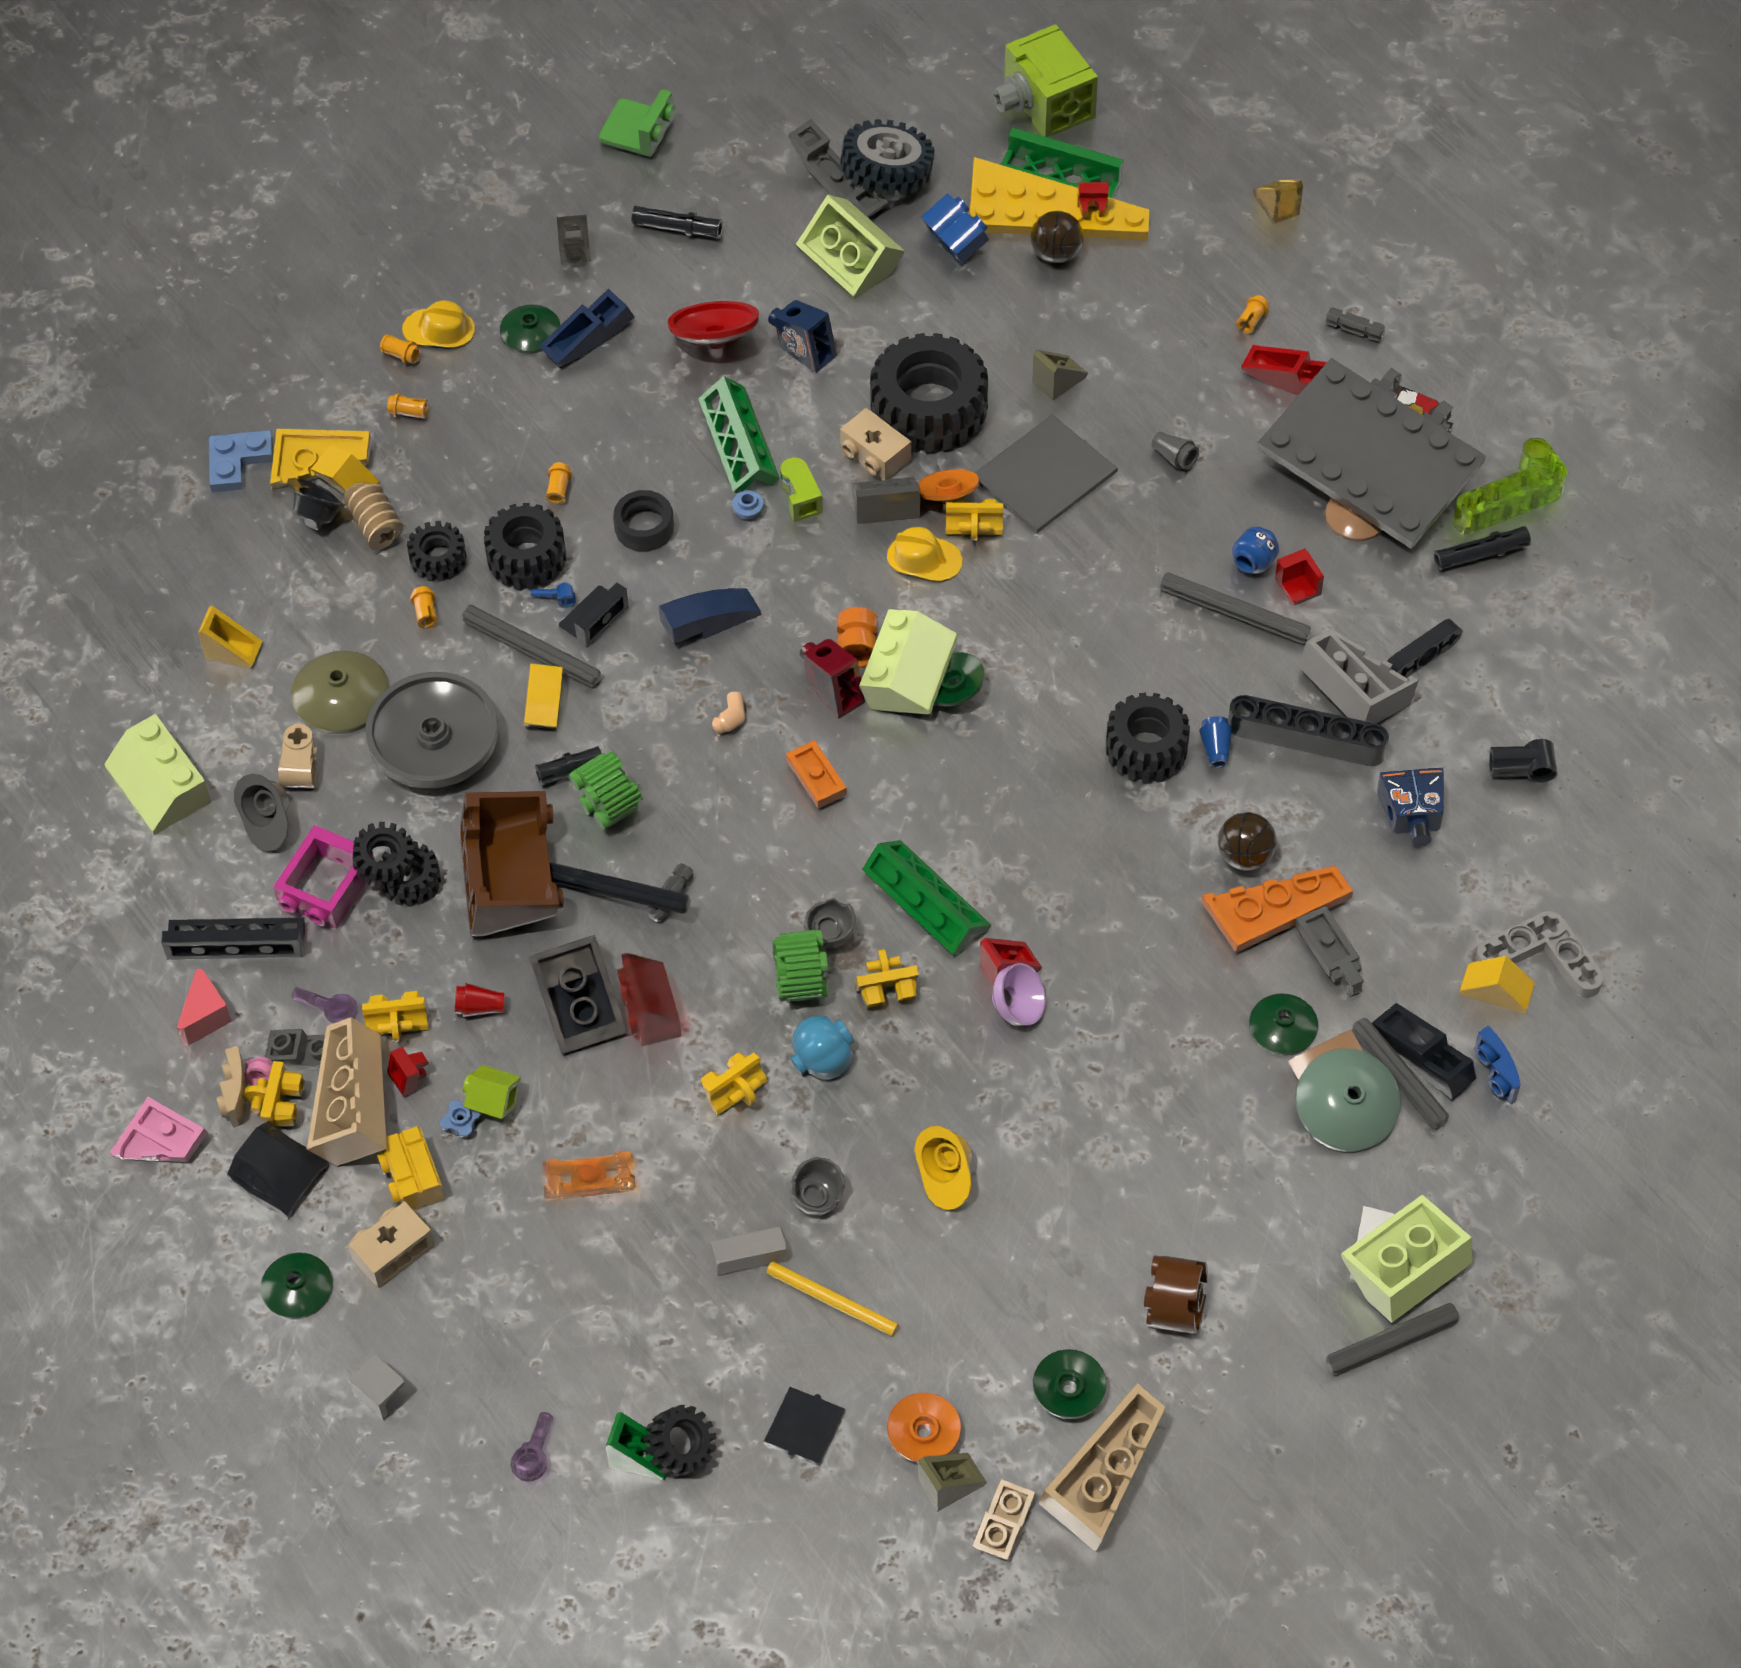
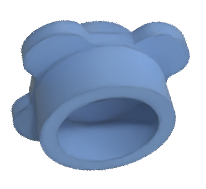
M453 1100L448 1105L449 1111L446 1116L440 1119V1126L443 1130H449L455 1136L467 1137L474 1130L475 1120L481 1117V1112L463 1107L464 1105L460 1100ZM459 1116L464 1117L463 1120H457Z

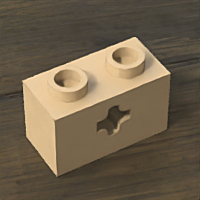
M867 408L840 428V448L847 457L854 458L861 463L871 475H876L882 480H888L911 461V441Z
M405 1201L399 1206L385 1211L378 1222L368 1229L360 1230L348 1244L352 1260L378 1289L435 1246L431 1229Z

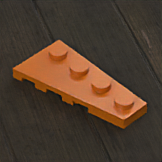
M1330 866L1294 874L1293 878L1276 881V879L1263 881L1262 885L1244 889V886L1231 888L1228 893L1214 895V892L1203 894L1201 903L1235 953L1294 926L1298 917L1324 906L1330 909L1352 898L1353 890L1338 868Z

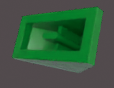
M622 1412L617 1413L606 1443L609 1467L658 1480L665 1477V1474L658 1471L661 1467L660 1463L655 1466L651 1464L650 1460L655 1458L653 1453L646 1455L645 1449L650 1447L651 1444L644 1443V1436L650 1432L646 1431V1427Z

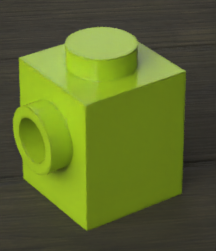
M482 1064L465 1078L462 1092L466 1094L463 1107L503 1119L515 1108L521 1077Z

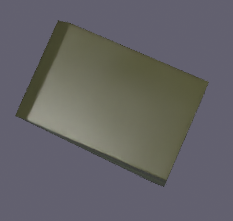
M1036 350L1033 354L1032 383L1052 400H1055L1085 379L1088 374L1068 355Z
M968 1453L922 1457L918 1461V1482L937 1512L978 1490L987 1483Z

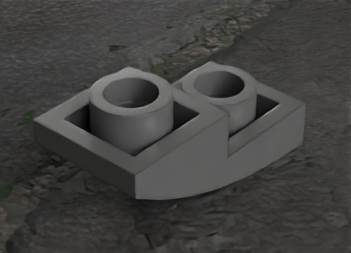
M303 1029L270 1030L265 1057L272 1062H284L285 1068L319 1071L325 1035H307Z

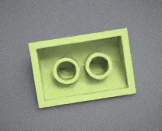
M831 195L826 196L796 243L801 250L853 297H858L889 277L905 253V250L849 200Z
M888 609L859 685L870 710L930 714L957 643V633L919 611Z
M156 714L127 729L104 763L109 774L153 835L211 803L205 780Z
M1422 1194L1342 1252L1341 1258L1367 1301L1392 1323L1473 1263L1472 1237Z

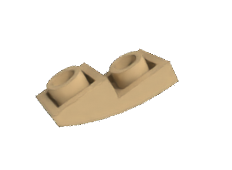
M238 1045L224 1049L228 1060L227 1063L222 1064L226 1080L219 1082L223 1095L216 1097L222 1117L229 1115L233 1128L240 1126L246 1107V1100L243 1098V1094L247 1087V1081L245 1080V1067Z
M1000 1479L989 1510L985 1512L972 1547L1008 1561L1030 1512L1036 1493Z

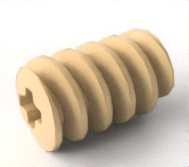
M361 482L350 486L346 490L343 497L344 503L348 506L349 512L353 515L354 521L358 524L360 531L372 550H381L388 547L402 534L404 529L403 523L398 519L397 513L393 511L392 504L388 502V497L383 493V489L379 484Z

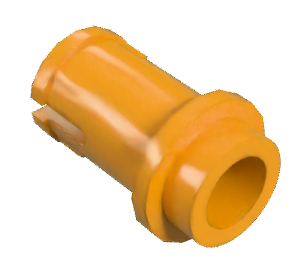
M1255 295L1247 300L1245 310L1236 320V326L1239 330L1247 322L1248 325L1243 333L1249 334L1254 331L1261 317H1265L1269 312V302L1263 296Z
M386 334L380 342V352L397 357L404 364H415L420 357L421 348L414 341L405 342Z
M401 393L389 396L387 411L389 414H393L394 417L398 418L399 415L425 419L428 414L429 403L427 399L408 398L402 396Z
M557 462L548 469L547 475L550 479L545 497L552 504H563L566 499L567 484L572 479V472L567 464Z
M427 586L415 588L410 597L411 604L415 606L417 624L420 628L424 626L423 620L425 621V628H432L438 623L434 607L436 596Z

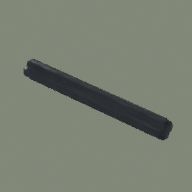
M549 862L551 882L681 914L687 913L691 904L688 894Z

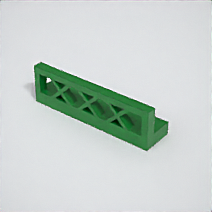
M1012 127L1008 135V150L1000 165L1078 188V182H1068L1066 177L1078 176L1082 179L1080 182H1108L1110 186L1108 197L1114 198L1122 182L1124 159ZM1013 158L1024 160L1027 165L1017 167L1010 165ZM1048 167L1053 169L1055 173L1044 175L1039 173L1038 169Z
M723 376L701 395L698 400L733 492L740 493L756 480L772 486L780 477L746 389L743 385ZM720 395L718 408L713 410L710 402ZM724 417L729 418L726 434L721 432ZM733 440L738 442L735 457H732L729 453ZM742 463L746 464L749 472L739 479Z
M901 840L878 843L862 868L869 877L952 955L960 954L972 935L987 933L991 927V924Z

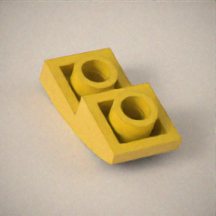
M530 663L524 726L556 729L563 667Z

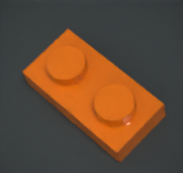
M815 740L786 753L787 763L818 809L847 795V787Z

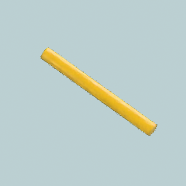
M774 1261L767 1268L766 1274L892 1337L898 1330V1323Z

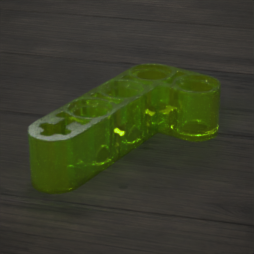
M1538 437L1529 438L1523 444L1519 461V472L1463 493L1458 497L1453 517L1454 528L1463 534L1476 533L1556 501L1562 496L1566 482L1567 468L1546 440Z

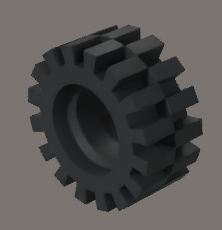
M435 521V526H431L430 522L424 523L425 529H422L420 526L415 528L416 534L411 532L409 536L410 541H407L409 561L414 573L417 572L418 576L422 579L426 575L427 581L432 582L434 577H438V582L444 581V575L451 579L454 577L453 571H456L458 574L462 571L461 565L465 566L467 555L464 537L456 526L452 529L451 523L446 522L443 527L441 521ZM435 546H443L449 549L440 556L425 554L428 549Z
M379 822V828L375 829L372 823L368 825L367 832L362 829L359 831V838L355 837L352 854L354 870L357 869V876L360 879L365 876V883L368 885L371 884L372 880H375L376 887L378 888L382 887V882H387V888L393 887L394 880L400 884L404 881V875L408 877L411 873L414 861L413 839L410 835L406 837V830L403 827L396 831L397 824L391 823L390 828H385V822ZM386 846L392 848L397 856L392 862L379 863L371 858L370 852L376 847Z
M412 841V845H414L413 867L420 868L422 874L414 880L403 881L400 884L394 880L393 887L387 888V882H382L381 888L383 893H386V897L390 901L395 899V903L400 906L403 900L406 901L407 907L413 906V900H417L418 905L423 904L424 896L430 900L433 897L432 890L437 892L439 889L438 882H441L438 860L432 850L429 851L428 846L422 844L419 849L418 842ZM390 848L391 854L385 851L382 854L383 861L379 860V863L392 862L397 856L396 852L392 848Z
M678 1405L656 1415L652 1419L653 1422L647 1425L646 1431L650 1433L644 1436V1443H650L651 1446L646 1448L645 1452L646 1455L653 1453L655 1458L650 1460L653 1466L661 1464L658 1471L663 1474L670 1471L669 1476L673 1477L680 1474L684 1476L704 1467V1464L712 1459V1456L709 1454L715 1452L716 1445L710 1444V1442L717 1439L716 1432L709 1434L708 1429L713 1427L711 1420L706 1423L702 1421L706 1417L703 1411L695 1414L696 1407L689 1406L685 1408V1405ZM674 1427L683 1429L689 1437L690 1450L687 1454L678 1453L671 1444L670 1432Z

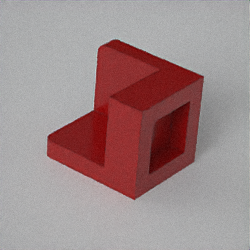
M1306 548L1277 559L1275 580L1292 605H1298L1322 594L1324 575Z

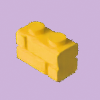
M415 1126L402 1131L400 1134L395 1133L387 1136V1149L378 1153L377 1158L383 1174L390 1172L393 1182L387 1183L394 1204L405 1201L415 1211L423 1208L424 1205L429 1206L443 1201L445 1196L442 1184L421 1128Z

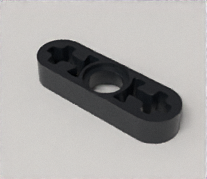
M1450 618L1445 619L1395 653L1387 662L1392 664V670L1408 678L1453 647L1462 636L1463 630Z

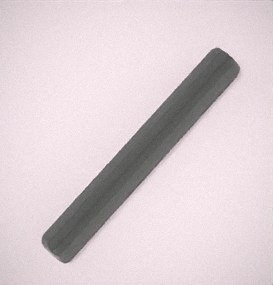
M1364 1017L1355 1022L1352 1028L1354 1035L1372 1056L1380 1060L1390 1070L1400 1090L1432 1128L1438 1129L1445 1125L1449 1114L1369 1019Z
M1447 1303L1329 1354L1326 1357V1364L1333 1375H1338L1456 1324L1459 1313L1452 1303Z

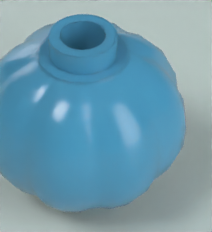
M827 1016L808 1017L796 1027L793 1033L792 1044L795 1054L790 1059L801 1075L807 1071L819 1079H834L842 1075L850 1066L853 1053L849 1046L855 1041L840 1019L833 1023Z

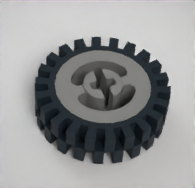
M875 119L874 125L869 120L863 121L862 126L859 123L855 124L853 129L850 128L847 131V135L845 134L840 159L842 172L846 171L845 176L848 179L853 178L852 183L858 186L863 182L862 189L869 191L871 187H875V193L881 194L883 189L887 190V195L894 196L895 190H898L900 195H906L907 189L914 193L917 192V188L922 189L925 187V183H928L930 180L935 149L932 147L931 140H926V135L923 132L917 134V128L913 126L907 130L905 129L906 123L902 122L899 123V126H894V120H887V124H882L881 119Z

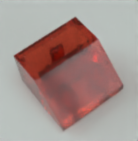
M630 953L621 954L623 968L617 969L622 1002L628 1012L627 1018L631 1034H638L641 1047L682 1037L680 1019L664 963Z

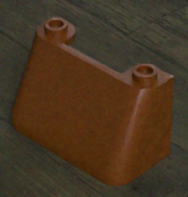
M545 791L465 793L460 821V844L471 936H486L551 918L557 915L558 909H563V890L557 889L556 883L551 882L546 830L547 824H553V805L547 804Z

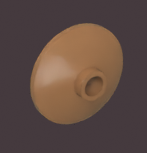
M1334 498L1329 500L1326 506L1325 518L1331 530L1340 537L1352 541H1366L1377 537L1383 532V530Z

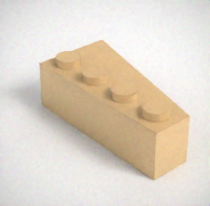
M352 1017L326 1026L307 1150L336 1166L387 1149L381 1036Z
M1138 1383L1046 1487L1038 1503L1095 1552L1166 1408Z

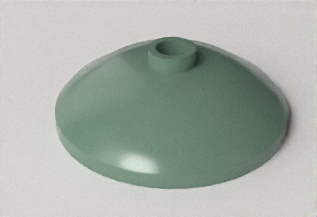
M1335 1049L1316 1057L1301 1074L1295 1095L1298 1116L1308 1133L1324 1146L1342 1152L1364 1151L1379 1144L1392 1131L1400 1113L1399 1088L1390 1070L1376 1057L1357 1049ZM1354 1089L1357 1091L1358 1099H1351L1348 1096V1090Z

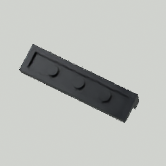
M304 917L169 920L168 931H162L161 944L167 960L303 957L305 919Z

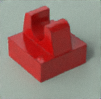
M1078 182L1077 207L1080 208L1083 217H1087L1088 208H1098L1099 217L1104 216L1108 204V182Z
M403 1047L390 1051L387 1073L403 1097L416 1093L418 1080L427 1075L423 1067L429 1065V1062L423 1052L408 1055Z

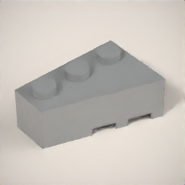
M1329 629L1308 640L1298 667L1348 718L1376 724L1410 706L1419 682L1418 679L1411 675L1407 679L1391 669V663L1386 660L1380 663L1365 654V648L1333 629Z

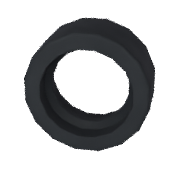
M651 490L634 491L622 497L614 508L613 521L616 536L629 549L635 551L658 549L667 543L673 534V509L670 502L662 494ZM640 511H651L662 517V522L659 525L646 531L635 530L625 524L629 516Z

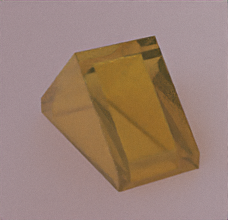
M1278 180L1252 189L1255 198L1273 224L1300 215L1303 192L1302 180Z

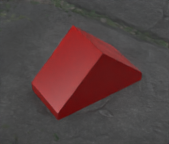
M984 938L980 942L979 967L993 987L998 973L1012 964H1027L1036 972H1039L1042 968L1026 942Z

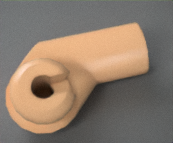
M731 692L727 695L728 708L712 720L713 729L717 733L731 732L743 724L745 711L742 693Z

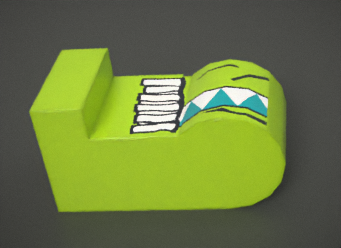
M796 457L784 460L780 466L781 487L790 494L788 496L789 513L793 522L823 513L822 494L806 462Z

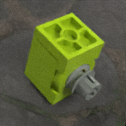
M1057 24L1005 45L1004 85L992 89V98L1000 113L1015 109L1017 112L1024 111L1029 117H1032V123L1041 135L1049 138L1096 118L1098 76Z

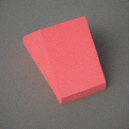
M196 969L177 1025L183 1045H191L232 1022L226 1003L201 969Z

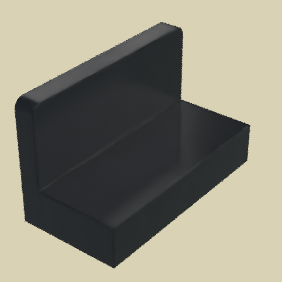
M618 582L609 590L601 585L597 586L559 623V630L584 647H589L629 608L627 588Z

